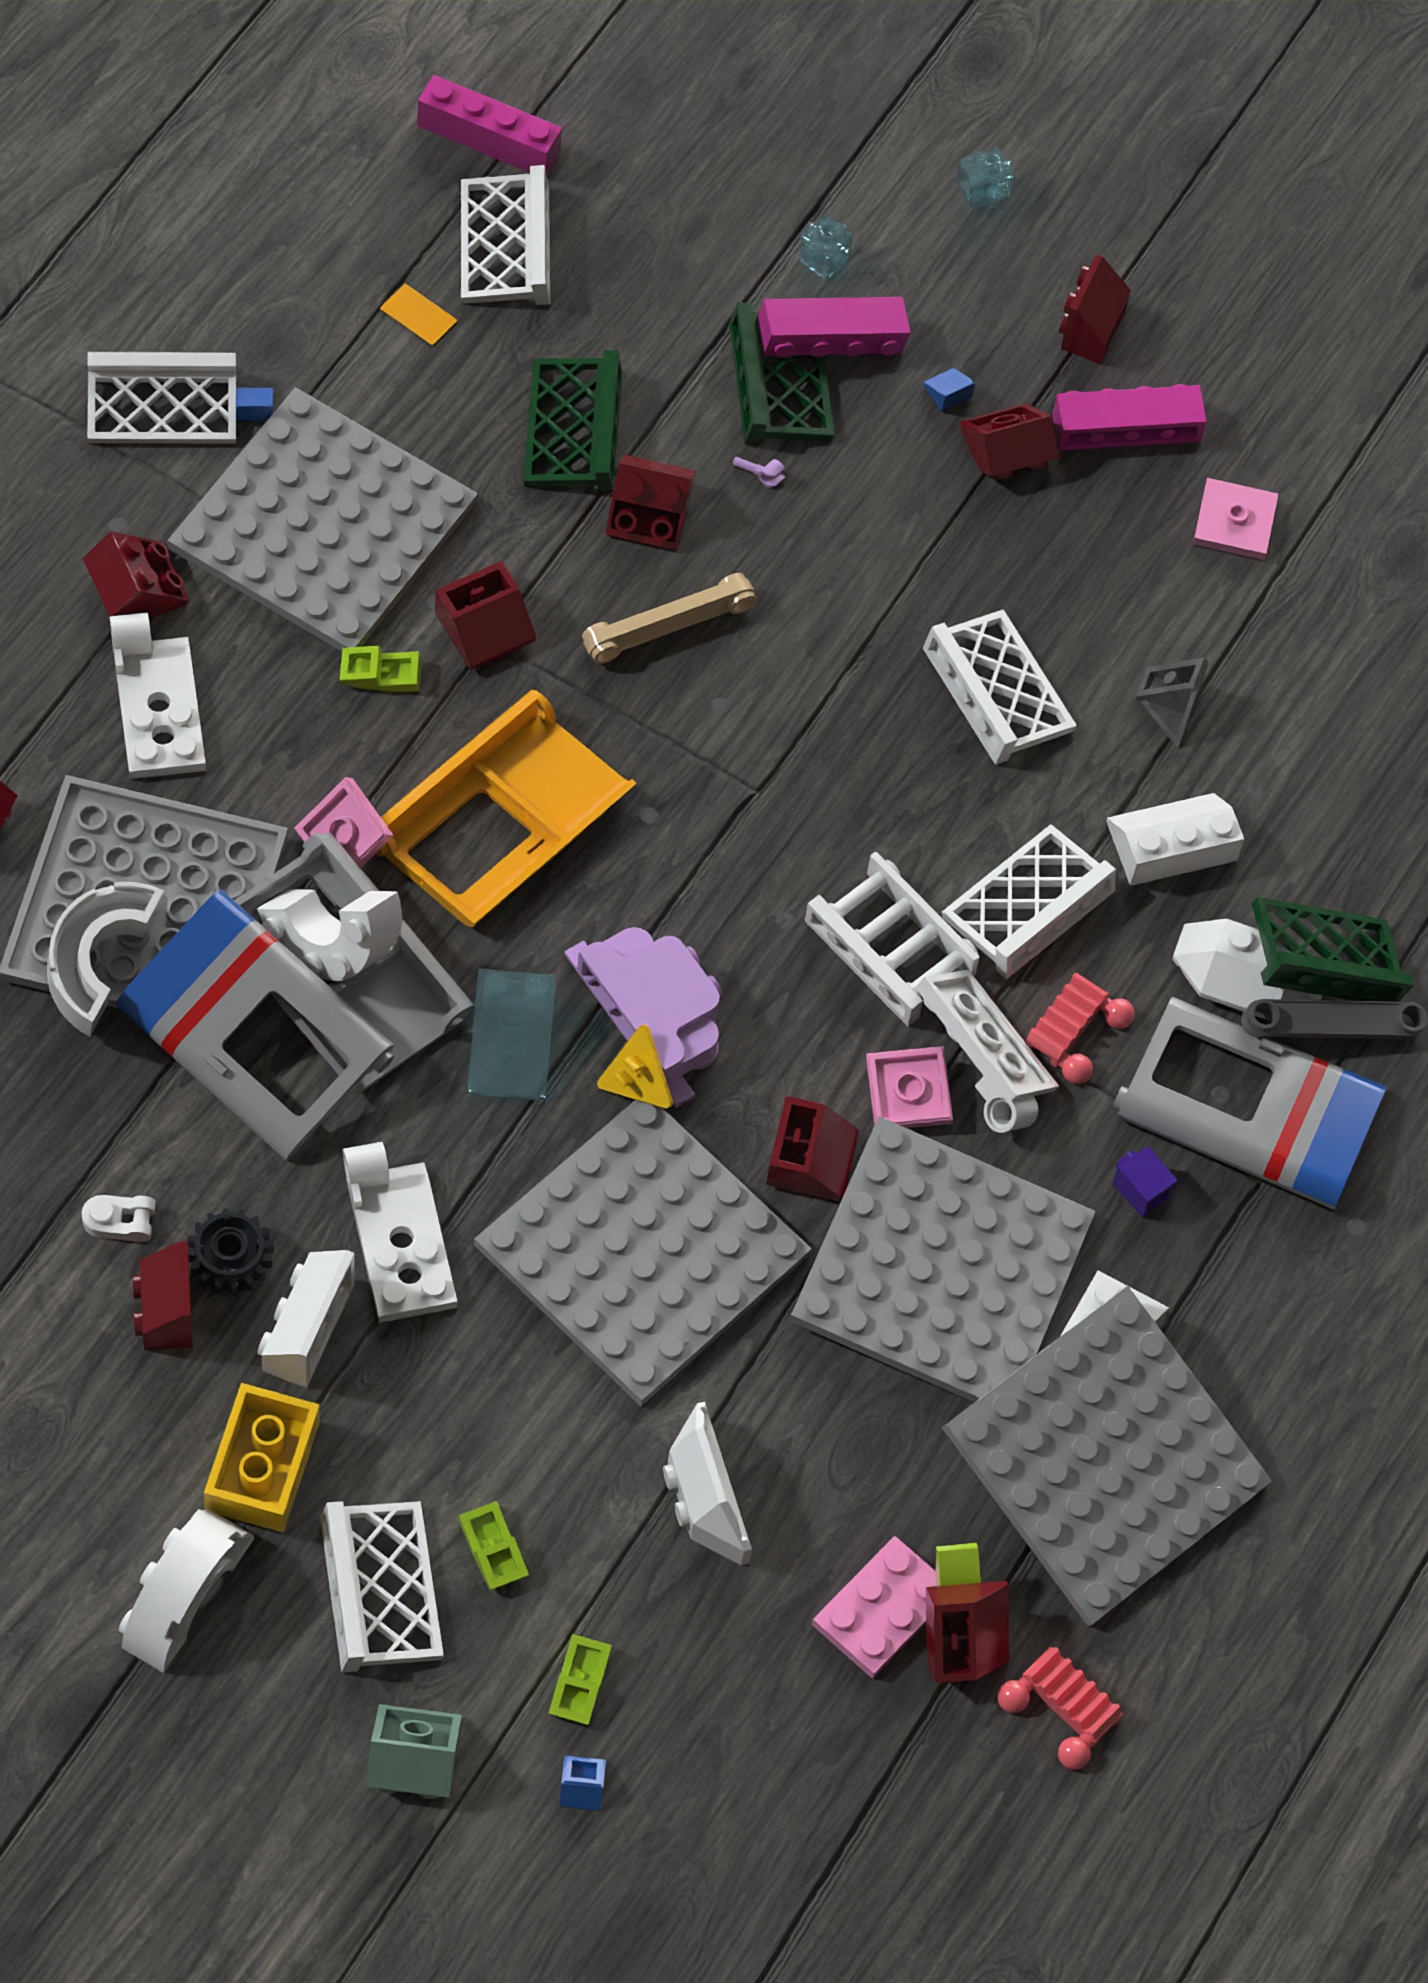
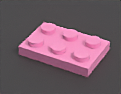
M894 1536L813 1619L812 1626L873 1679L926 1624V1587L937 1586L936 1571Z

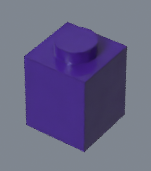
M1148 1146L1138 1153L1134 1151L1128 1152L1117 1162V1170L1112 1184L1142 1218L1173 1196L1178 1180Z

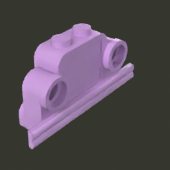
M632 927L617 933L603 942H595L587 946L585 941H582L564 951V955L627 1041H629L639 1026L646 1024L650 1027L672 1096L673 1105L679 1107L694 1098L695 1093L683 1075L693 1069L707 1068L717 1058L719 1032L714 1022L717 1018L719 998L722 996V990L716 979L711 975L707 977L700 967V960L694 949L690 946L685 947L682 941L674 936H664L653 942L651 935L647 931Z

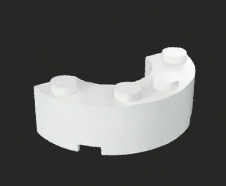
M116 882L113 886L98 890L94 888L84 893L71 903L59 918L54 928L47 961L48 985L59 1011L75 1028L87 1036H91L108 1005L111 990L98 980L92 970L90 954L100 942L112 936L132 935L144 938L161 907L164 890L143 883Z
M287 889L257 908L263 922L262 926L319 978L329 981H342L354 977L387 955L394 948L392 946L393 941L400 935L402 925V911L398 892L390 891L367 892L339 910L340 921L333 917L321 904L315 890Z
M210 1509L197 1510L181 1531L174 1528L164 1542L163 1550L165 1552L156 1564L152 1561L143 1572L140 1584L144 1585L133 1609L128 1611L119 1626L118 1631L123 1633L122 1649L164 1673L186 1641L192 1619L207 1592L225 1571H233L254 1540L253 1535Z

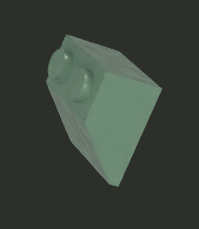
M379 1704L370 1745L366 1787L376 1788L383 1793H396L398 1791L417 1793L419 1796L428 1799L449 1798L462 1715Z

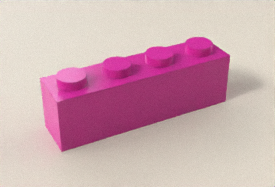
M436 75L432 76L418 99V127L529 173L530 166L544 165L546 175H548L560 155L562 127Z
M903 297L764 299L756 319L763 356H778L781 358L792 355L822 357L845 354L848 356H858L861 354L890 356L903 352L911 333Z
M1184 384L1160 388L1143 386L1127 390L1109 388L1095 392L1068 391L1057 394L1052 414L1059 451L1201 442L1207 422L1200 385L1187 386Z

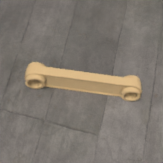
M734 573L722 579L717 586L609 625L606 622L596 623L583 632V644L590 658L595 663L604 664L615 659L623 650L727 612L732 614L744 613L756 604L755 591L744 574Z

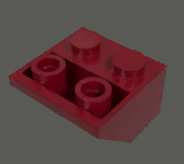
M1096 254L1090 267L1086 265L1082 267L1076 283L1079 286L1076 293L1071 292L1067 298L1063 310L1066 314L1060 325L1059 333L1064 335L1061 345L1062 350L1101 365L1126 313L1131 289L1104 257Z
M624 455L618 466L605 534L677 550L690 504L696 470Z
M110 531L82 558L109 617L148 613V618L183 607L190 602L184 589V582L177 574L169 558L170 553L162 542Z
M502 561L435 590V615L470 671L536 641V634L521 591Z
M786 1096L770 1160L766 1185L841 1202L846 1191L859 1129L825 1104Z
M1007 1581L926 1587L927 1665L935 1683L977 1680L1010 1661L1009 1584Z

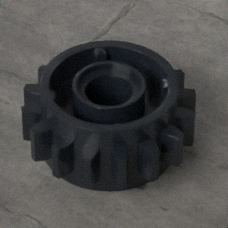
M224 1208L223 1212L217 1215H213L211 1212L208 1213V1220L203 1224L195 1223L196 1235H188L187 1238L188 1247L191 1248L188 1250L189 1263H192L190 1265L192 1277L200 1275L201 1286L205 1288L210 1285L215 1288V1293L218 1295L222 1291H230L232 1296H235L238 1290L244 1288L248 1291L253 1290V1283L256 1280L261 1282L265 1280L263 1268L269 1269L273 1265L270 1254L274 1253L273 1241H268L270 1238L268 1227L259 1228V1217L249 1218L244 1215V1210L242 1209L238 1213L229 1212L228 1208ZM229 1247L240 1251L234 1256H225L220 1253L223 1249Z

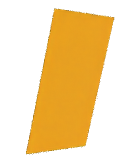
M407 284L398 289L380 307L381 310L432 346L458 321Z

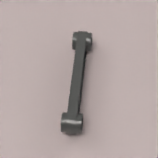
M1259 999L1253 1001L1245 1008L1242 1013L1241 1024L1245 1032L1254 1037L1407 1040L1413 1039L1424 1030L1428 1016L1423 1006L1415 1002ZM1254 1011L1260 1012L1265 1016L1267 1025L1261 1024L1256 1020ZM1402 1014L1411 1018L1414 1025L1413 1028L1404 1023Z

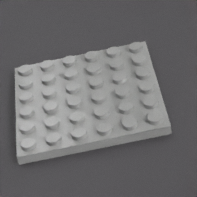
M295 387L167 540L168 549L342 651V648L363 646L478 502V493Z
M65 775L0 965V980L50 992L47 979V961L51 937L59 918L68 906L78 897L94 888L98 890L113 886L116 882L148 884L164 890L161 907L145 937L139 938L132 935L112 936L100 942L90 954L92 970L98 980L111 989L107 1006L118 1008L116 1001L125 988L213 894L223 890L235 900L277 872L288 838V828ZM258 910L252 913V917L261 924Z
M639 1100L633 1101L474 1238V1246L640 1406L647 1402L811 1255L812 1250L662 1107Z
M879 1116L789 1321L967 1400L976 1402L1037 1354L1095 1211Z
M1129 1286L1117 1292L942 1427L1087 1626L1098 1621L1272 1482Z

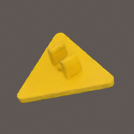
M644 1024L638 1027L599 1078L597 1085L600 1089L659 1107L669 1108L673 1105L672 1096L650 1027Z

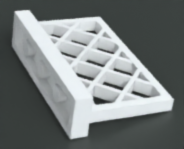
M530 166V174L461 179L462 303L534 298L536 305L550 304L549 183L545 166ZM525 186V193L515 202L504 195L512 187ZM486 190L490 195L478 205L470 199V191ZM499 200L508 208L496 218L486 210ZM517 213L525 219V222L514 232L504 223ZM481 216L491 224L480 234H477L470 228V225ZM499 229L508 238L496 248L487 239ZM515 243H518L525 249V252L514 261L504 253ZM481 245L491 254L478 264L470 258V254ZM497 259H500L509 267L498 277H495L487 269ZM517 272L526 279V287L510 288L505 282ZM480 275L491 282L484 290L470 291V284Z
M88 352V443L236 444V353ZM96 382H112L119 391L106 402L96 393ZM139 382H149L157 390L144 402L131 391ZM175 383H186L194 390L181 403L168 392ZM212 383H228V394L218 403L205 392ZM125 395L138 406L126 419L112 408ZM162 395L175 406L163 419L149 408ZM198 396L202 397L212 407L200 419L196 418L186 408ZM96 402L101 406L97 411ZM227 403L228 412L223 408ZM106 412L119 423L111 432H96V421ZM143 412L156 423L149 432H138L130 425ZM180 412L194 424L186 432H175L167 425ZM218 412L228 421V433L212 432L204 424Z
M1004 610L947 628L945 623L931 628L923 650L995 765L1008 761L1013 752L1074 732L1077 726ZM998 624L1005 634L1004 641L984 634L985 628ZM963 636L976 641L973 651L960 647L954 638ZM980 643L1001 650L998 660L978 654ZM1005 652L1020 658L1024 664L1022 670L1002 663ZM976 663L994 670L992 679L989 680L978 676L973 669V664ZM1000 672L1019 679L1016 690L997 683L998 673ZM1023 681L1038 686L1042 693L1041 698L1039 699L1021 692ZM992 692L1012 699L1010 709L996 705L991 698ZM1017 701L1037 708L1034 719L1014 712ZM1042 710L1056 715L1061 724L1052 726L1039 721ZM1012 721L1031 728L1029 735L1017 739L1009 726L1010 722Z
M1050 824L942 911V918L996 963V971L1005 979H1008L1115 892L1116 869L1105 860L1099 864ZM1049 840H1052L1062 848V855H1039V849ZM1018 865H1035V877H1012V870ZM1039 865H1062V877H1039ZM1066 865H1083L1089 872L1083 877H1066ZM991 887H1008V899H985V892ZM1012 887H1035V899H1012ZM1039 887H1062V894L1056 899H1039ZM964 909H981L980 921H963L957 915ZM985 909H1008V921H985ZM1012 909H1035V916L1029 921H1012ZM985 931H1008L1007 939L995 947L985 939Z
M343 1501L327 1502L321 1514L320 1522L341 1673L356 1672L360 1666L442 1660L444 1655L421 1501L344 1507ZM412 1514L414 1529L406 1538L388 1525L395 1515ZM378 1516H386V1517H385L384 1520H382V1519L379 1518ZM365 1517L377 1528L365 1541L352 1531L350 1518ZM381 1531L400 1545L389 1559L370 1545ZM414 1537L416 1541V1546L412 1542H410ZM354 1544H356V1545L359 1547V1549H358V1551H357L356 1553H355ZM404 1548L419 1561V1568L412 1576L394 1563V1560ZM364 1551L383 1565L372 1579L357 1569L356 1561ZM387 1569L406 1583L395 1597L376 1584ZM420 1575L422 1584L416 1580ZM360 1583L365 1586L362 1591L360 1590ZM410 1587L424 1597L425 1606L418 1615L399 1601ZM369 1590L388 1604L377 1618L363 1608L362 1599ZM392 1608L411 1621L410 1625L400 1636L381 1622ZM425 1614L427 1615V1622L422 1619ZM365 1621L368 1622V1623L371 1625V1626L367 1629V1631H366ZM417 1626L430 1636L431 1649L417 1650L404 1639ZM375 1629L394 1643L387 1652L369 1653L367 1638ZM398 1647H400V1648H401L402 1650H404V1651H395V1650H396Z

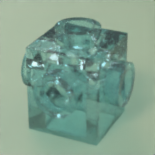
M996 148L989 151H979L970 157L960 159L956 181L970 208L988 202L996 203L1008 197L1012 181L1015 179V171L1010 160H1005L1000 149Z
M825 214L816 223L810 222L803 229L800 235L799 260L826 280L850 259L853 234L843 223L835 221Z

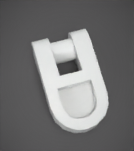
M108 1195L95 1196L90 1198L83 1206V1226L90 1235L98 1238L136 1242L149 1241L152 1234V1225L149 1224L150 1216L155 1213L156 1201L148 1196H135L133 1198ZM123 1215H133V1222L122 1223Z

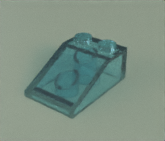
M478 968L468 1094L546 1101L556 975Z

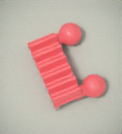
M1078 973L1073 974L1069 984H1066L1062 993L1057 995L1053 1005L1047 1008L1043 1018L1040 1017L1036 1027L1030 1030L1025 1041L1030 1049L1034 1047L1050 1057V1064L1054 1067H1061L1064 1078L1075 1085L1083 1084L1091 1078L1093 1065L1085 1055H1069L1068 1051L1097 1013L1102 1011L1108 1025L1115 1029L1127 1028L1135 1018L1134 1007L1129 1001L1122 998L1110 999L1108 997L1109 993Z
M1050 1646L1023 1673L1018 1681L1010 1680L1001 1685L997 1694L998 1703L1004 1711L1019 1713L1028 1706L1030 1692L1033 1691L1080 1735L1079 1737L1065 1739L1058 1749V1758L1061 1764L1070 1770H1079L1088 1764L1091 1758V1748L1123 1716L1120 1705L1117 1703L1112 1704L1107 1693H1100L1097 1690L1096 1683L1094 1681H1087L1084 1672L1074 1669L1069 1658L1064 1659L1061 1657L1060 1650L1057 1647L1052 1648Z

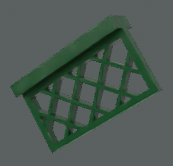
M738 302L729 325L744 444L759 445L761 438L832 441L835 434L824 356L814 357L807 355L815 364L809 371L795 360L798 355L785 358L776 356L782 362L773 369L762 360L761 356L763 352L762 347H760L761 342L756 322L759 311H753L752 303ZM786 366L802 377L794 385L779 374ZM771 380L786 391L779 399H776L766 390L765 386ZM806 382L818 391L819 396L814 401L798 390ZM790 396L805 407L799 415L793 413L783 404ZM776 410L790 423L786 427L770 426L769 416ZM811 412L822 421L823 428H811L803 419Z
M604 350L603 357L533 359L523 477L525 487L598 486L599 493H613L623 375L618 350ZM557 370L562 374L550 386L541 379L542 371ZM583 370H597V377L587 385H584L576 378ZM568 382H571L579 391L565 401L556 392ZM551 397L560 406L546 417L539 410V406ZM588 397L595 406L582 416L573 407L582 399ZM568 412L577 421L563 432L554 422ZM585 427L592 434V438L580 447L571 437ZM549 428L558 437L543 447L536 441V437ZM563 443H566L575 452L560 462L551 453ZM545 458L555 466L548 474L533 475L534 467ZM580 458L590 465L589 474H573L568 468Z
M1256 897L1251 903L1267 966L1261 972L1264 986L1352 1001L1400 1002L1414 986L1411 973L1401 972L1387 920ZM1268 912L1274 913L1285 924L1280 928L1269 918ZM1297 918L1307 919L1318 930L1313 934ZM1330 923L1341 926L1350 936L1345 939ZM1288 927L1305 941L1302 946L1285 932ZM1362 929L1376 931L1380 944L1378 945ZM1322 933L1338 948L1332 951L1318 938V935ZM1353 939L1370 952L1367 958L1350 943ZM1275 940H1278L1290 952H1278ZM1310 945L1323 958L1312 956L1305 949ZM1341 951L1344 952L1355 963L1345 962L1338 954ZM1375 957L1386 969L1378 968L1370 960Z

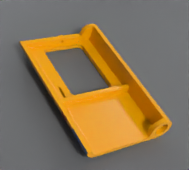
M530 690L381 816L394 836L376 855L379 857L385 856L459 921L468 927H474L635 788L637 783L633 779L630 781L624 779L556 723V714L550 702L538 691ZM478 793H484L527 828L531 835L464 893L455 894L408 853Z

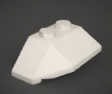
M1229 919L1184 924L1172 959L1177 966H1180L1186 979L1200 997L1240 1011H1244L1250 1003L1259 999H1322L1323 995L1263 985L1261 972L1267 966L1258 929ZM1275 940L1278 952H1290L1278 940ZM1254 1011L1255 1016L1266 1019L1262 1013Z
M705 1402L697 1403L669 1451L668 1464L663 1466L666 1485L669 1490L675 1489L679 1501L675 1503L677 1520L681 1527L687 1526L690 1539L741 1566L746 1565L750 1562L752 1547L742 1521Z

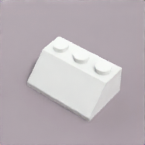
M1214 793L1112 816L1106 820L1130 886L1237 861L1244 842V837L1232 806Z
M348 1250L310 1252L304 1265L297 1264L290 1280V1286L293 1289L289 1298H281L274 1314V1320L277 1321L272 1333L266 1332L258 1348V1355L262 1356V1371L302 1387H308L354 1287V1253Z

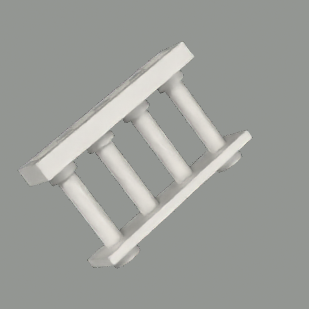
M875 852L870 856L867 871L869 878L835 904H828L820 895L815 897L807 905L805 922L908 1027L920 1016L923 1000L915 987L924 977L951 973L957 967L961 970H969L974 976L980 956L972 942L966 938L962 939L900 876V872L894 863L890 860H884ZM881 888L895 904L861 930H854L844 920L843 916ZM907 914L921 930L886 957L879 956L870 947L869 942ZM933 941L947 956L913 983H905L896 973L895 969Z

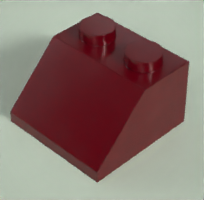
M1026 403L959 422L960 430L978 469L993 477V479L1011 477L1014 475V470L1024 467L1029 470L1043 468L1048 465L1047 461L1059 458L1051 415Z
M179 1241L141 1259L140 1274L133 1275L134 1299H141L142 1311L134 1312L135 1336H143L144 1350L193 1347L187 1241Z

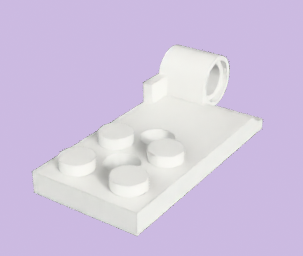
M148 613L110 616L113 653L130 779L206 771L188 637L151 641ZM155 700H164L169 704V707L164 711L156 712L149 708V704ZM161 732L169 733L174 737L170 743L164 745L158 744L153 740L154 736Z
M969 970L924 977L915 988L924 998L925 1005L939 1017L945 1025L948 1035L959 1043L983 1074V1077L975 1087L986 1100L984 1118L987 1125L999 1133L1031 1126L1038 1115V1105L1034 1096L1053 1092L1059 1085Z
M383 1142L343 1149L347 1185L378 1323L457 1308V1297L424 1162L389 1169ZM397 1233H406L413 1239V1242L406 1248H398L391 1243L390 1239ZM411 1268L417 1270L421 1278L416 1283L406 1284L399 1279L398 1275L401 1271Z

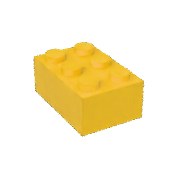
M241 1383L204 1491L205 1509H210L221 1516L284 1533L320 1424V1404Z

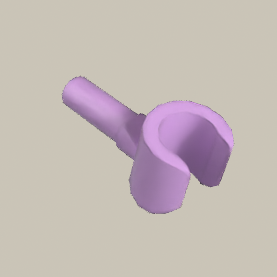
M739 457L734 458V466L758 475L762 484L768 488L776 486L785 478L781 474L784 470V465L776 459H773L763 467Z

